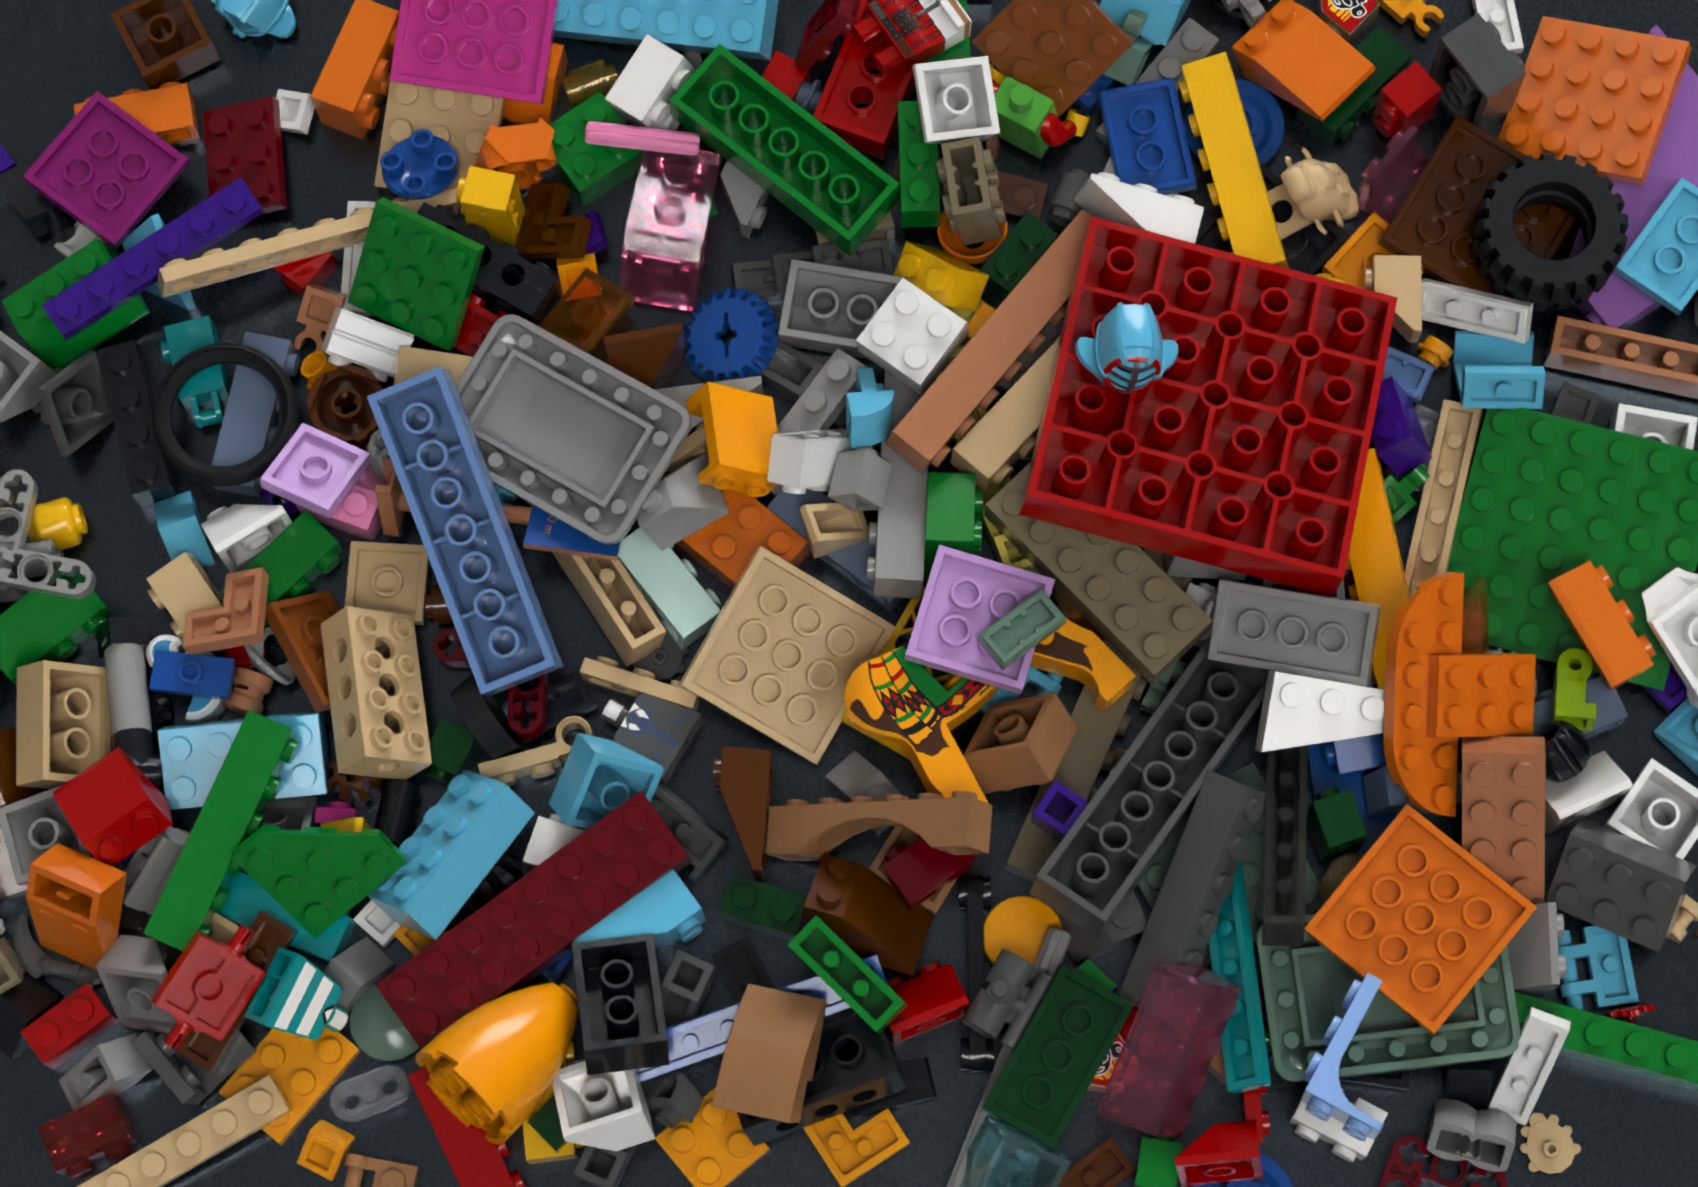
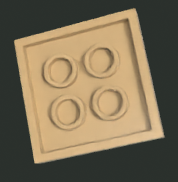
M390 81L374 186L389 189L383 180L380 165L381 157L399 142L410 138L415 131L425 129L429 130L433 136L445 140L454 148L459 162L458 172L454 181L445 190L457 187L460 178H466L469 165L474 166L490 124L492 123L495 127H501L505 99Z

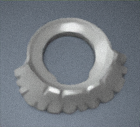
M265 627L262 643L244 646L249 660L253 666H256L267 677L285 685L292 684L296 675L288 660L285 664L274 667L263 657L264 641L267 636L274 635L271 627Z

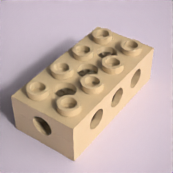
M351 606L344 607L320 624L338 773L407 780L432 764L413 615Z

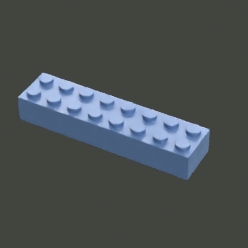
M439 366L368 395L367 399L480 694L492 696L564 667L450 371Z

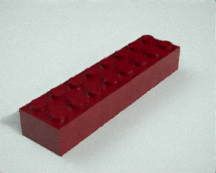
M639 791L377 983L376 987L419 1048L422 1049L444 1029L464 1015L489 1001L520 989L572 950L571 943H574L573 940L672 869L678 873L693 861L642 791Z

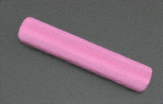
M597 121L587 122L585 129V142L587 144L695 156L699 152L700 136L698 133Z

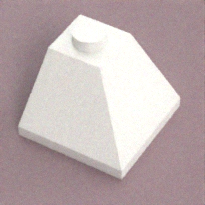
M234 504L229 508L223 506L214 510L207 516V521L202 523L201 526L215 551L232 573L252 561L292 521L282 505Z
M585 1061L559 1069L552 1082L565 1142L620 1151L655 1139L648 1105L636 1069L587 1075Z

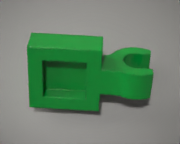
M1424 463L1414 467L1401 480L1393 472L1384 478L1394 524L1419 501L1412 492L1430 477L1427 473L1428 467Z

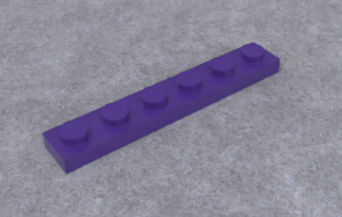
M240 177L42 304V307L66 341L158 282L159 268H163L166 263L181 258L186 261L192 260L262 215L264 210Z

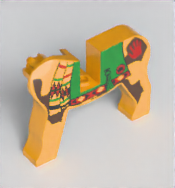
M1068 619L1066 624L1035 646L1030 667L1075 679L1083 683L1092 693L1094 704L1102 713L1132 687L1136 675L1093 631L1087 630ZM903 646L866 661L857 667L851 674L844 692L845 709L853 724L866 734L902 745L900 751L906 754L912 762L927 793H936L942 795L943 798H952V792L968 791L976 793L978 800L988 803L950 731L981 709L1000 688L956 675L947 684L946 688L949 690L947 692L921 664L904 660L906 649Z

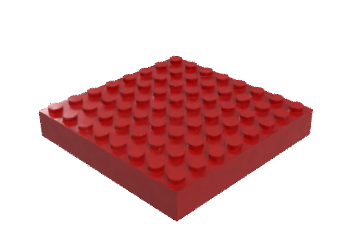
M1091 216L1080 248L1019 515L1333 597L1345 576L1397 297ZM1120 302L1124 305L1150 304L1158 320L1162 339L1174 340L1178 344L1179 353L1175 363L1163 373L1160 379L1156 380L1151 387L1144 391L1121 393L1111 390L1081 364L1075 352V344L1080 337L1095 339L1099 322H1102L1104 317ZM1117 367L1118 369H1120V370H1122V371H1124V372L1131 373V371H1127V370H1124V369H1122V368Z

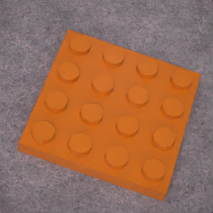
M1543 16L1525 63V77L1513 107L1506 115L1498 139L1523 154L1532 156L1535 161L1539 160L1541 153H1554L1557 160H1562L1564 155L1567 154L1575 156V163L1585 167L1586 163L1589 162L1597 167L1595 175L1600 178L1607 175L1611 180L1644 186L1692 50L1689 41Z
M1406 804L1303 931L1363 980L1367 973L1383 980L1378 992L1433 1036L1535 912L1537 907L1425 817Z

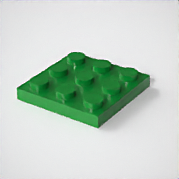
M382 197L375 202L348 303L449 352L456 347L485 246Z

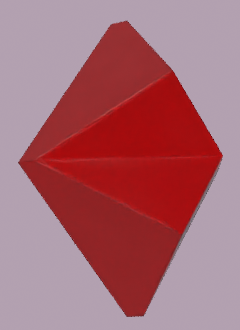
M1256 1120L1214 1124L1175 1157V1166L1181 1187L1263 1179Z

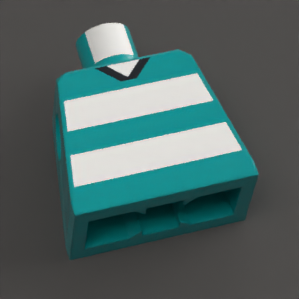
M278 947L266 971L267 974L260 983L244 1017L266 1027L312 1040L319 1039L325 1027L333 1032H339L345 1026L348 1019V1012L336 1005L342 994V988L302 955Z

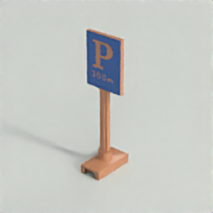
M384 458L382 466L386 485L376 484L375 494L383 534L399 537L405 513L411 511L391 459ZM501 504L509 523L528 525L523 548L618 560L622 541L612 545L602 544L535 506L523 507Z

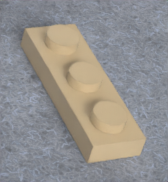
M596 656L595 660L585 657L580 669L583 681L637 698L640 692L697 712L700 704L699 697L678 685L680 681L671 680L669 685L655 680L656 675L644 669L634 668L633 672L618 668V662L603 656Z

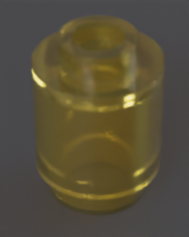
M604 59L569 71V76L561 78L572 107L599 91L606 97L618 79V74L613 63L606 66Z

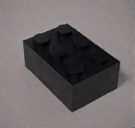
M653 933L571 943L587 1075L670 1065Z

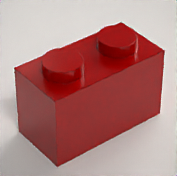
M1417 61L1381 89L1373 114L1377 130L1384 137H1391L1397 144L1401 143L1433 117L1442 88Z
M86 983L20 1032L41 1062L55 1070L119 1021L100 992L89 983Z

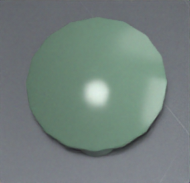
M376 984L371 986L353 1004L349 1018L351 1035L358 1048L372 1059L386 1062L400 1060L417 1051L419 1046L376 987Z

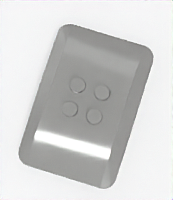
M514 314L504 315L493 324L456 384L492 482L579 532L606 545L616 544L622 541L628 534L642 511V505L652 490L656 488L692 426L691 416L688 410L681 404Z

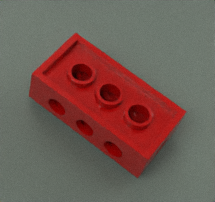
M860 0L854 14V24L866 15L867 5L874 0ZM852 26L845 36L813 117L857 151L885 160L898 128V101H909L915 86L914 73L911 70L904 74L901 69L882 76L881 73H869L872 70H878L872 60V55L885 46L879 38L865 47L861 46L852 33ZM861 103L869 105L866 108L855 107L857 104Z

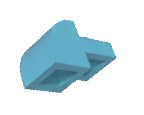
M873 368L857 369L856 392L846 393V429L850 448L869 447L878 444L890 435L893 428L894 390H883V384L876 383Z

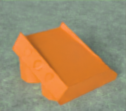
M539 118L538 123L495 127L491 123L474 167L513 174L516 176L519 190L530 189L531 184H537L543 179L542 171L554 167L557 163L552 146L555 130L541 118Z

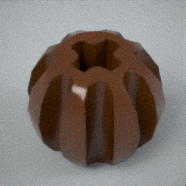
M328 760L326 764L327 771L330 775H333L327 779L329 793L335 794L340 791L338 801L352 804L353 798L359 795L360 802L365 803L372 799L368 794L371 788H377L378 790L381 788L384 778L355 775V781L350 782L346 776L351 774L338 773L337 761L332 762Z

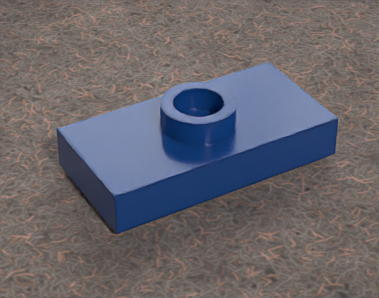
M155 650L149 689L152 692L230 700L236 660L233 658L197 654L189 655L188 653Z

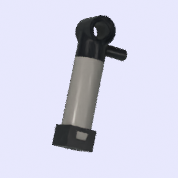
M108 617L96 633L99 658H105L113 750L120 747L159 789L162 766L159 755L154 753L144 652L149 645L147 618Z

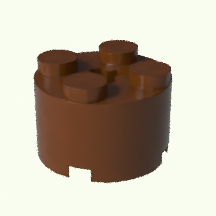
M352 365L338 367L339 369L328 374L324 373L313 383L307 399L309 416L316 429L366 451L371 434L379 430L367 396L383 390V387L376 377L366 369ZM354 405L356 406L355 411H350L348 414L343 413L344 409L351 410Z

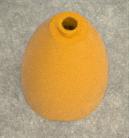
M554 983L535 985L505 994L474 1009L444 1029L416 1054V1063L420 1067L426 1066L430 1073V1079L426 1082L427 1085L452 1114L467 1128L472 1124L474 1127L482 1128L488 1132L485 1135L488 1142L502 1145L529 1117L555 1079L574 1034L578 1015V1007L576 1005L578 998L563 983L559 986Z

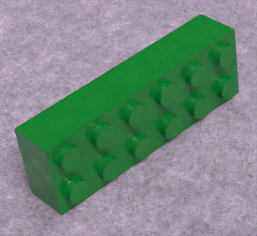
M720 44L669 100L673 119L690 132L698 133L700 140L849 256L856 251L900 200V184Z

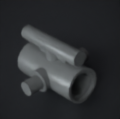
M1002 949L984 980V983L988 986L987 990L983 988L978 990L962 1022L979 1034L996 1040L1005 1022L1010 1024L1000 1043L1014 1050L1054 978L1040 971L1031 988L1026 987L1035 971V967L1022 957Z

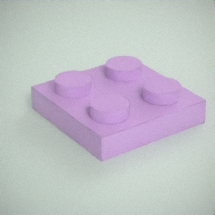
M302 423L260 478L261 487L330 519L370 465L371 456L365 450Z

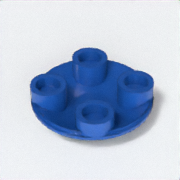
M421 129L415 131L410 138L396 144L389 152H386L381 157L380 165L383 180L390 191L405 199L421 200L436 196L447 189L457 175L459 162L454 148L448 142L433 136L429 130Z

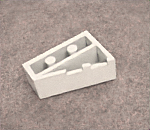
M1268 670L1255 750L1266 752L1382 734L1384 729L1385 690Z

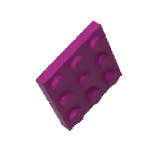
M96 91L23 175V180L116 250L190 163L189 158Z

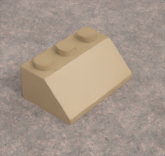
M47 660L17 667L16 786L53 789L64 785L111 752V722L105 667Z

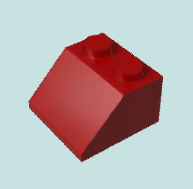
M120 747L53 792L55 800L82 845L98 861L110 866H114L173 825L167 798Z
M935 962L917 971L919 976L906 982L903 981L902 977L887 981L888 986L908 1005L887 1026L893 1045L965 1015L969 1008V1001L951 964L941 967L940 962Z

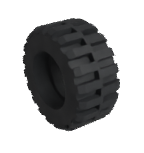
M1541 153L1538 161H1534L1533 157L1529 155L1519 159L1515 168L1512 165H1508L1502 169L1497 180H1492L1486 188L1474 215L1475 219L1471 227L1470 238L1474 240L1471 250L1474 260H1481L1482 262L1479 272L1484 280L1492 277L1495 281L1492 289L1502 296L1506 291L1514 296L1513 299L1534 303L1533 310L1545 311L1548 304H1554L1556 311L1568 309L1572 301L1580 305L1589 300L1593 292L1598 293L1614 272L1625 250L1628 239L1625 235L1629 227L1628 215L1625 213L1621 214L1625 205L1621 194L1613 195L1611 193L1614 183L1607 175L1601 179L1595 175L1597 167L1589 162L1586 163L1585 167L1575 163L1576 157L1567 154L1564 155L1562 160H1557L1554 153ZM1546 204L1559 207L1573 216L1580 225L1585 240L1584 247L1578 255L1566 260L1552 261L1537 257L1526 250L1517 239L1513 228L1514 217L1520 210L1532 205Z

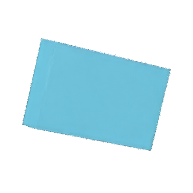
M191 490L154 503L157 527L171 561L182 553L189 552L194 554L202 567L216 563L207 535L201 526L202 520Z

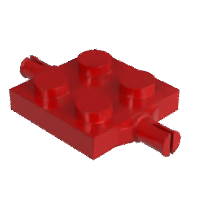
M240 924L239 929L229 944L216 942L198 931L195 932L151 998L154 1005L172 1014L177 1021L163 1040L166 1045L179 1050L180 1045L190 1030L206 1033L222 1042L267 974L263 968L247 960L242 953L256 934L252 929L244 924Z

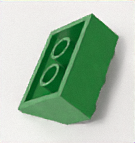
M97 239L2 300L18 334L51 369L66 368L88 350L95 349L150 313L139 293L65 341L42 307V304L120 255L117 249L115 250L109 244Z
M57 570V578L67 580L72 585V589H75L77 583L85 582L78 571L75 577L62 575ZM30 591L0 615V669L17 686V667L42 660L62 662L68 659L77 650V644L88 636H96V632L106 619L114 615L94 591L83 599H69Z

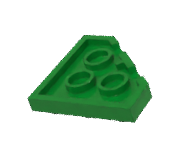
M261 826L231 851V858L314 938L407 864L406 855L379 829H362V832H337V828L304 827V830H279V826Z

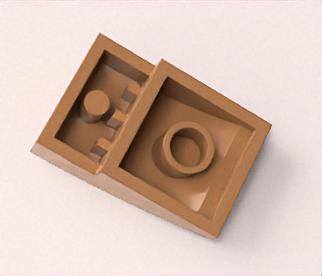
M748 984L727 1041L712 1107L785 1123H800L807 1082L813 1081L827 999Z

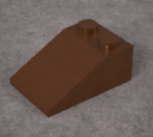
M723 747L722 758H714L713 782H715V790H720L724 805L754 880L764 883L767 856L765 854L774 775L771 750Z
M824 853L803 906L798 933L817 915L860 958L877 953L882 967L913 976L933 916L920 906L910 911L893 887L864 865Z

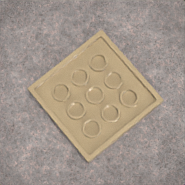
M758 546L678 685L817 765L842 722L841 718L845 711L844 692L851 674L862 663L881 654L896 626L764 547Z

